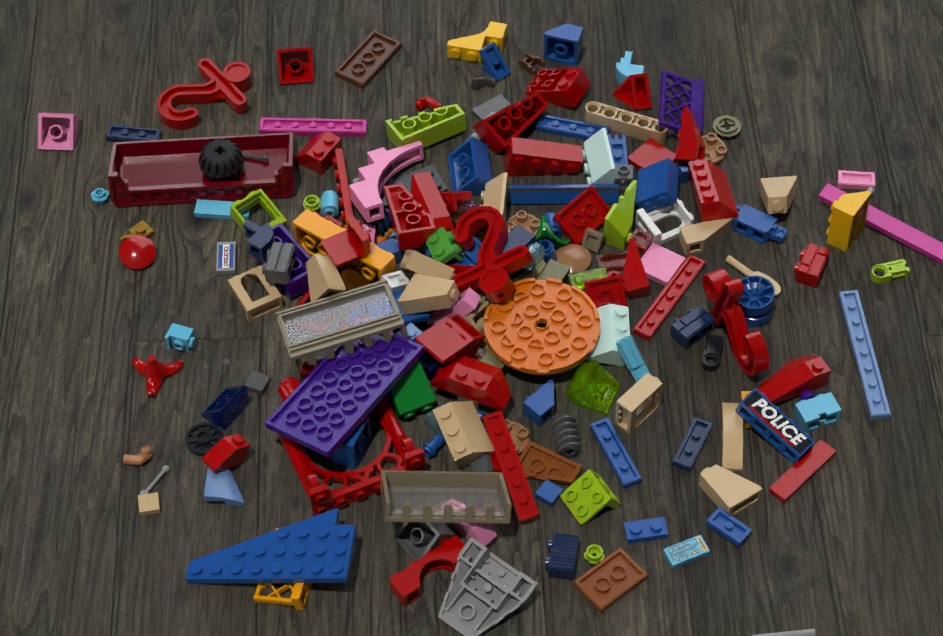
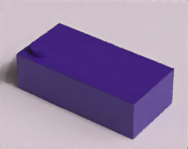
M279 223L272 227L275 242H282L283 244L293 243L297 256L288 284L276 283L292 299L309 289L306 262L311 256L288 230ZM253 256L259 262L260 265L263 266V263H267V259L263 262L262 260Z

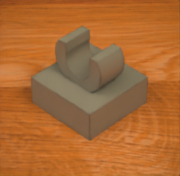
M587 228L581 246L598 253L601 250L605 234Z

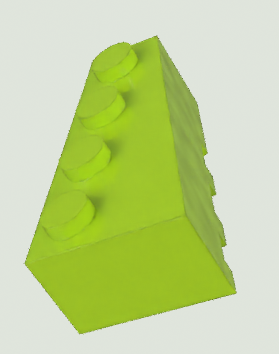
M457 104L436 108L431 113L419 112L418 116L414 117L402 116L397 121H392V119L385 120L387 136L396 147L420 141L423 144V148L467 130L465 113Z

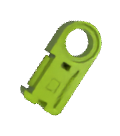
M904 259L877 264L872 267L870 278L873 282L879 284L890 282L891 279L903 276L908 278L910 269L906 267L907 263ZM875 272H883L884 276L879 277L875 275Z

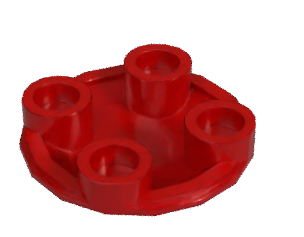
M131 236L126 238L120 245L119 258L129 270L143 269L152 265L155 261L156 248L153 242L145 236Z

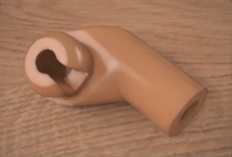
M143 446L140 450L141 453L138 455L124 454L123 464L137 466L144 464L152 457L151 448Z

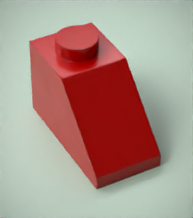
M238 433L226 436L203 456L202 461L213 472L238 466L244 463L251 445Z

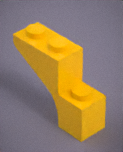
M490 21L487 29L480 34L449 40L447 43V57L481 62L482 58L478 51L492 42H495L498 50H503L507 38V24Z

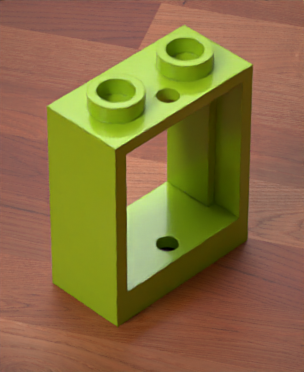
M262 189L250 192L247 197L237 200L231 205L230 216L243 232V223L246 220L241 214L258 203L272 218L273 221L268 223L271 227L281 223L286 228L287 220Z

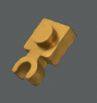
M142 220L128 230L129 235H123L120 238V242L122 243L126 238L135 235L145 236L150 239L155 235V232Z

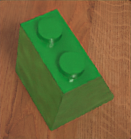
M419 359L385 395L398 419L402 417L404 419L411 418L415 415V412L420 410L422 412L429 411L437 401Z

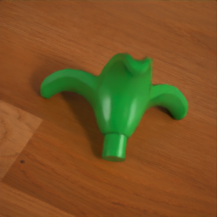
M547 216L540 217V225L538 226L535 238L536 245L542 239L551 241L554 247H562L570 243L569 238L561 240L555 236L547 222Z

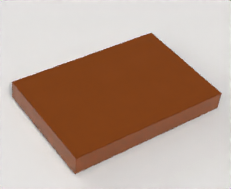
M619 547L573 582V586L602 613L648 579V574Z

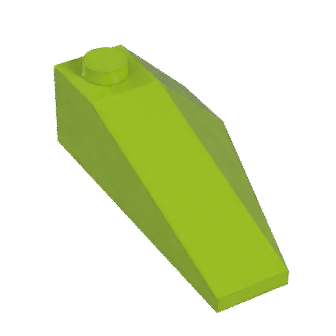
M636 180L632 181L625 190L624 196L621 195L619 197L618 204L614 203L605 217V237L603 243L622 250L629 244L630 238L634 236L632 226L637 190Z

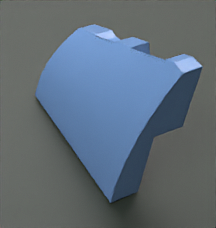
M209 467L207 468L204 500L225 501L226 506H244V499L230 469L213 472Z

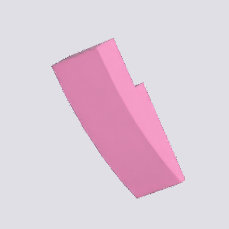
M469 287L458 297L451 308L431 311L430 320H427L426 323L429 325L436 324L446 316L455 314L463 317L476 308L481 296Z

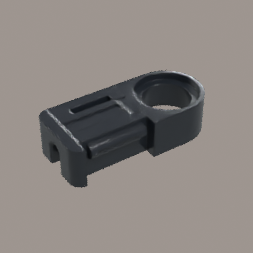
M708 334L706 335V346L703 351L702 368L705 371L714 372L719 368L723 337ZM708 359H713L716 363L714 365H709L705 361Z

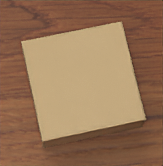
M158 492L138 495L140 516L161 513Z

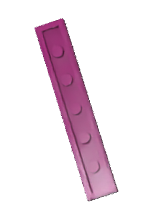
M261 117L259 134L293 132L294 136H315L328 131L341 137H366L367 120Z

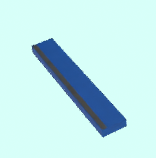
M619 184L508 185L509 204H568L590 185L594 187L605 203H618Z

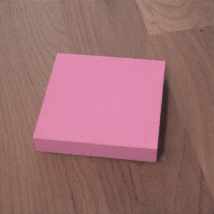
M652 243L641 258L647 278L664 286L668 284L686 260L685 257L655 243Z

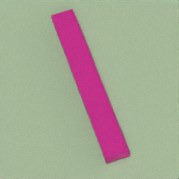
M827 183L819 194L818 199L832 206L835 200L838 201L843 194L848 193ZM869 205L865 224L943 264L942 242Z

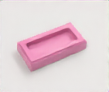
M838 170V188L867 190L869 187H873L875 189V173Z

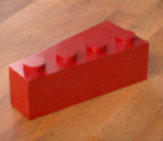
M536 92L481 120L472 127L495 153H498L510 143L511 137L516 138L549 105Z
M511 137L503 159V171L508 173V177L579 174L583 164L582 146Z

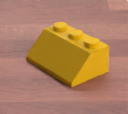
M864 191L843 194L838 201L835 200L830 209L832 214L828 220L830 226L826 231L828 235L826 243L844 252L848 251L864 230L872 192Z

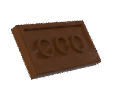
M373 30L334 72L335 77L364 89L402 48V42Z

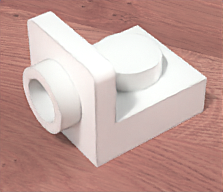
M401 270L382 275L380 280L387 279L392 293L405 290L409 283V279Z

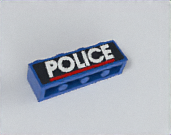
M756 388L739 403L735 410L792 464H795L815 443L808 433L803 432L792 419L783 414L778 406L772 404L766 395L759 392Z

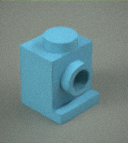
M172 323L164 337L166 347L169 350L174 347L177 350L190 352L197 342L194 329Z

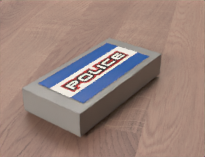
M236 241L217 242V275L236 274Z

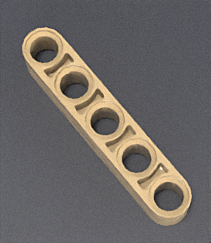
M595 101L588 102L585 105L584 120L586 123L610 127V131L620 134L625 133L627 136L644 141L652 138L659 144L667 142L668 129L659 126L658 119Z

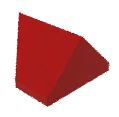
M648 73L629 75L614 91L612 96L633 110L652 108Z

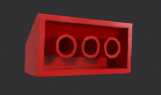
M707 159L688 162L689 182L701 221L739 217L725 172Z

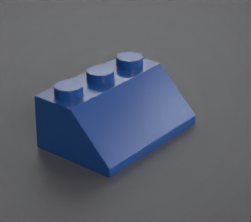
M472 136L447 155L452 191H472V196H480L481 191H485L486 183L492 180L488 145Z

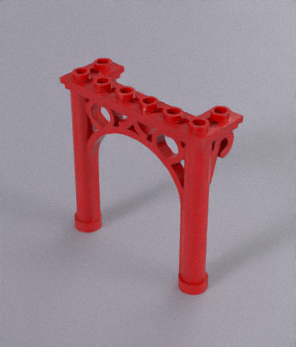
M386 396L373 409L386 435L385 447L373 462L360 469L349 472H331L319 468L309 459L303 445L278 434L310 501L313 517L333 509L343 508L352 502L364 500L373 494L381 493L380 474L381 470H386L381 467L384 461H394L397 463L396 467L388 470L426 471L424 450H420V448L415 449L411 438L407 437ZM392 444H393V446H394V448H395L397 454L390 453V449H391V445H392ZM377 469L379 475L371 477L375 474V470ZM317 476L324 478V480L322 481V485H320ZM347 480H350V483L355 482L356 484L348 486ZM332 481L343 483V486L336 490H330L328 485Z

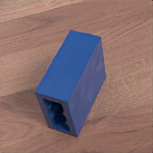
M670 158L638 170L636 204L643 208L646 213L677 202L679 168Z

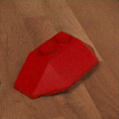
M463 356L439 368L431 382V386L501 411L505 410L511 398V392L501 368L467 356Z

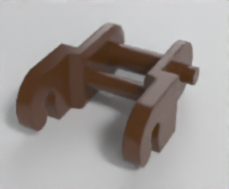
M525 54V59L518 62L522 68L526 69V72L532 75L537 73L536 69L532 70V64L545 65V61H541L540 57H534L530 54Z

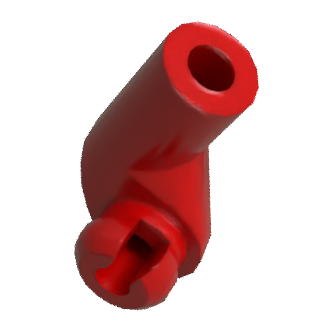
M426 96L417 99L415 108L422 110L423 108L430 107L434 110L442 107V105L432 97Z

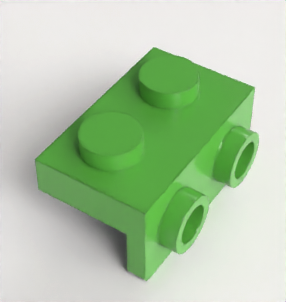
M443 226L425 240L434 260L443 264L454 257L460 262L463 260L460 254L462 250L455 243L454 234L451 231H447Z

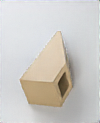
M734 217L703 221L680 227L679 242L685 256L704 252L730 232Z

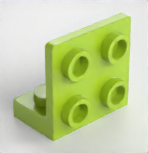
M590 469L560 495L581 525H585L604 507L610 506L617 509L621 505L602 477Z

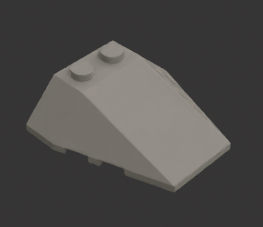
M471 537L458 555L454 573H452L448 591H446L438 617L464 636H480L525 603L538 586V583L524 573L514 569L491 553L487 547Z

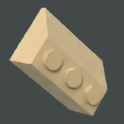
M507 172L486 183L485 191H481V202H483V205H480L491 206L497 209L504 220L508 198Z
M473 401L449 402L433 409L436 420L459 469L471 464V462L485 454L491 455L495 453Z

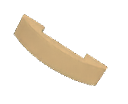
M722 402V467L729 471L742 472L743 418L735 412L739 403Z

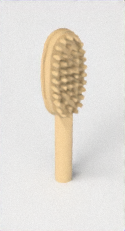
M730 255L726 258L727 263L744 275H756L768 279L774 286L775 297L779 296L781 287L771 277L759 271L753 272Z

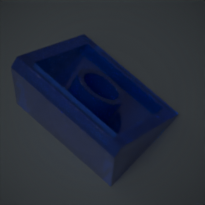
M240 385L225 388L201 416L221 429L226 430L250 404L247 387Z

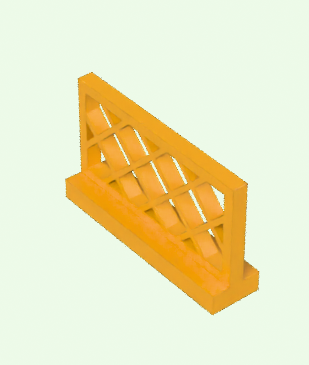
M258 583L253 598L255 602L291 605L296 610H304L312 583H286L276 590L273 586L274 583ZM268 587H271L274 591L268 596H261L262 591ZM290 588L292 591L290 598H281L280 594Z

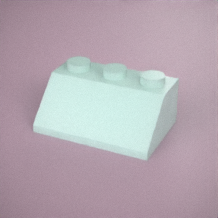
M602 128L583 142L582 154L583 161H585L583 169L584 174L588 175L586 177L587 184H614L615 166L606 128Z
M615 304L598 307L597 310L600 317L599 339L593 352L586 359L587 361L624 367L625 361L616 342L623 337L630 336L629 309L626 306Z

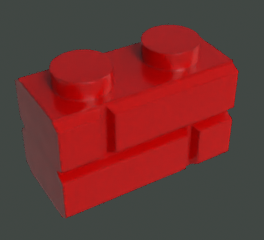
M811 243L808 244L806 250L802 249L799 258L801 262L796 263L793 272L796 274L795 281L816 288L827 265L830 250Z

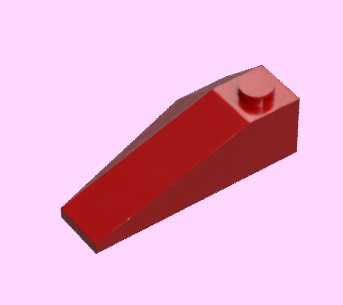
M804 355L787 362L756 389L764 393L772 404H777L801 395L804 390L812 391L825 386L831 369L821 356Z

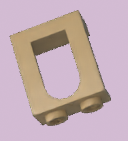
M262 265L228 279L230 293L234 292L245 310L249 323L283 308L282 296L274 283L266 281L265 275L262 274ZM261 281L269 295L252 302L244 288Z

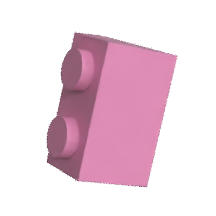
M38 113V149L73 151L79 132V114Z

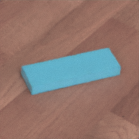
M197 199L194 217L233 220L230 216V208L234 202ZM252 208L241 214L245 220H249Z

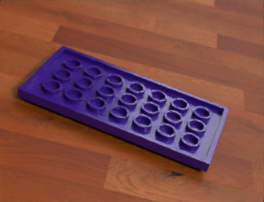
M361 319L357 324H360V323H363V322H366V321L363 320V319ZM391 332L392 339L389 342L384 341L382 333L371 336L373 345L369 348L365 346L364 339L352 342L354 347L352 353L346 352L345 345L335 347V357L328 359L326 356L264 422L266 428L329 458L425 352L424 346Z

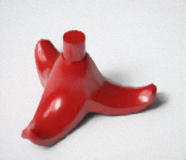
M154 355L148 357V362L134 357L132 359L133 366L146 378L147 396H156L163 379L176 374L183 367L182 360L165 364L156 360Z

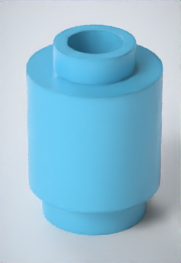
M328 190L321 196L320 212L322 216L325 217L328 214L331 217H336L339 214V197L336 192Z

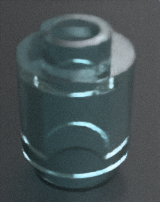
M533 243L527 247L533 256V261L528 266L523 267L524 269L533 270L544 258L545 249L539 243Z

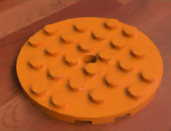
M547 277V280H535V278H528L514 282V292L507 300L499 303L491 302L487 306L483 326L487 345L501 362L520 372L550 375L572 369L590 356L599 339L600 317L595 304L581 289L575 285L564 284L559 279ZM542 323L546 324L547 326L546 328L538 327L537 324Z

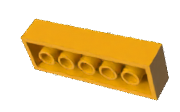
M308 209L292 222L294 238L310 256L314 254L328 256L321 246V241L347 230ZM370 243L371 254L345 264L365 277L368 284L380 281L382 275L396 272L395 256Z

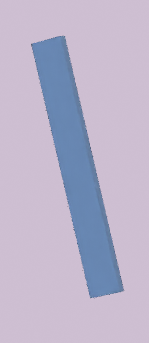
M858 290L839 292L838 297L870 420L889 419L891 412Z

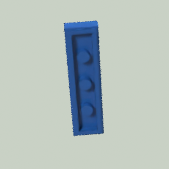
M540 114L536 131L587 140L602 128H606V132L609 134L610 127Z
M609 418L591 423L590 429L622 488L626 489L642 483L639 472Z

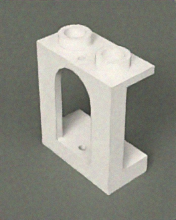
M677 198V202L646 213L643 208L636 210L635 223L651 244L661 245L678 238L680 227L692 225L694 217L685 209L683 202ZM669 216H675L681 220L682 224L678 228L664 234L655 225V222Z

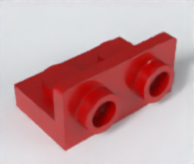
M472 191L439 192L448 212H456L457 203H465V199H472Z

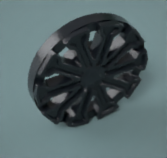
M202 422L192 426L187 431L185 442L192 454L203 456L212 449L210 446L214 447L217 444L214 441L219 442L223 435L217 425Z

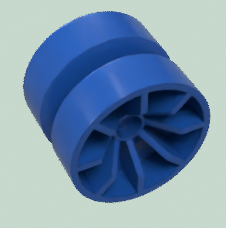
M747 276L741 279L744 285V293L739 305L744 313L747 326L760 327L767 324L774 315L775 289L773 284L762 276Z

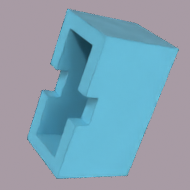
M829 392L819 394L808 400L799 401L795 404L793 416L801 430L807 433L818 429L819 424L824 423L827 426L839 422L842 409L832 393Z

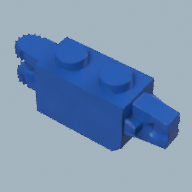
M745 204L743 207L736 205L739 217H734L732 231L761 244L767 243L770 239L779 242L784 241L788 230L777 224V218Z

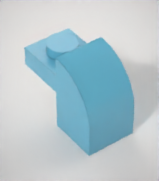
M626 51L625 57H621L620 63L616 62L615 78L619 85L629 75L644 73V66L632 64V51Z

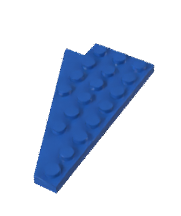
M333 509L189 561L185 580L187 584L348 583L357 527L356 525H338L340 512L339 509Z

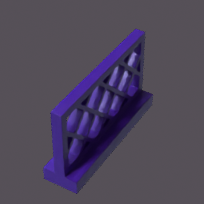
M663 70L660 83L658 125L679 132L681 130L682 114L680 110L687 107L694 113L700 133H702L704 80L697 78L696 81ZM666 78L671 79L673 84H670ZM682 84L688 85L689 90H686ZM677 86L682 93L678 94L674 87ZM669 90L673 97H669L665 91ZM685 96L689 102L685 103L681 97ZM676 99L681 106L677 107L673 100ZM668 103L672 110L669 111L665 104ZM672 113H676L680 119L676 120ZM667 116L672 123L664 121V117Z

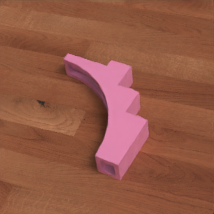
M420 141L387 151L383 147L367 152L368 166L358 168L360 182L349 185L351 201L367 223L385 218L380 194L387 181L401 169L424 159L423 144Z

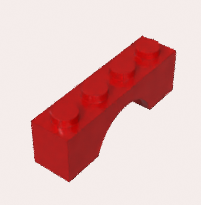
M457 535L451 539L444 540L439 547L429 550L424 557L418 561L411 562L403 571L396 572L389 579L390 591L404 607L408 606L422 596L421 582L428 573L435 570H447L454 573L458 555L465 544Z

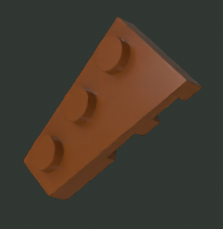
M532 441L528 442L519 457L526 479L546 481L547 479L552 483L572 485L583 470L582 465Z

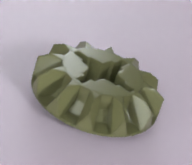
M720 116L713 122V131H715L716 135H721L722 138L728 137L730 139L732 136L737 137V134L741 132V123L733 116Z

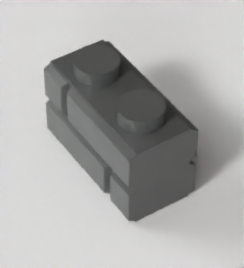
M274 242L271 249L267 250V263H263L262 274L265 275L268 283L288 284L297 256L293 243L283 244L282 242Z

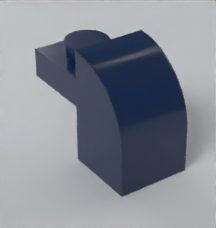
M247 219L243 223L245 237L249 238L247 240L249 254L264 262L267 259V250L271 249L272 244L275 242L273 229L268 223L261 227L258 223H253Z

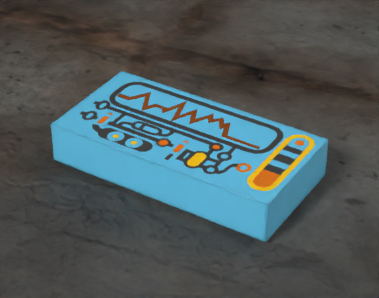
M698 535L663 549V554L671 568L674 569L709 555L710 550L702 536Z

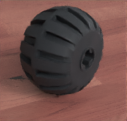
M215 139L212 142H208L199 154V167L202 173L214 182L235 179L242 171L244 165V156L240 147L228 139Z

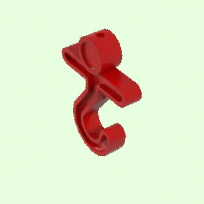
M200 59L198 62L199 73L207 83L182 84L167 88L157 100L160 120L171 129H191L200 123L198 110L194 107L184 110L174 108L181 104L214 103L221 99L237 114L246 113L248 111L247 98L243 93L247 92L252 86L250 67L244 62H232L225 66L222 72L210 59Z
M491 206L472 208L463 214L454 230L455 240L461 249L469 250L474 245V235L477 230L482 227L489 228L478 252L477 265L455 275L452 280L455 281L459 293H463L469 287L472 290L481 288L490 301L503 302L513 294L515 289L514 282L509 274L531 264L533 256L525 245H519L501 254L509 233L508 224L500 212Z
M723 268L704 274L702 278L704 291L708 299L714 304L710 314L715 318V327L726 324L732 351L741 370L750 377L767 371L769 368V354L766 343L760 331L748 332L745 316L739 305L744 293V285L741 279L731 280L729 274Z

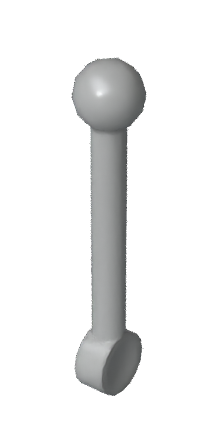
M163 466L159 475L146 490L140 492V495L148 494L160 478L170 471L169 466Z

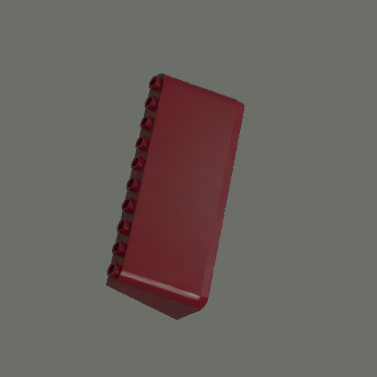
M293 132L113 142L108 171L112 203L119 207L196 203L197 199L233 201L242 200L250 192H256L259 189H262L268 198L290 197L295 189ZM215 139L233 141L240 147L242 153L258 156L267 155L269 157L267 162L244 157L242 171L235 179H230V181L214 182L208 179L199 167V154L208 142H212Z

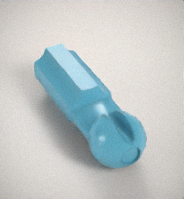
M632 335L618 340L616 345L637 383L647 372L649 374L650 372Z

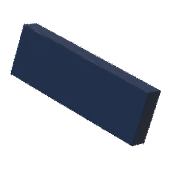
M109 124L105 139L108 142L160 140L162 130Z
M694 417L672 460V466L691 472L713 428V423Z

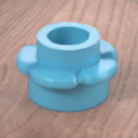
M97 188L91 193L92 200L98 205L105 204L108 201L109 192L104 190V188Z

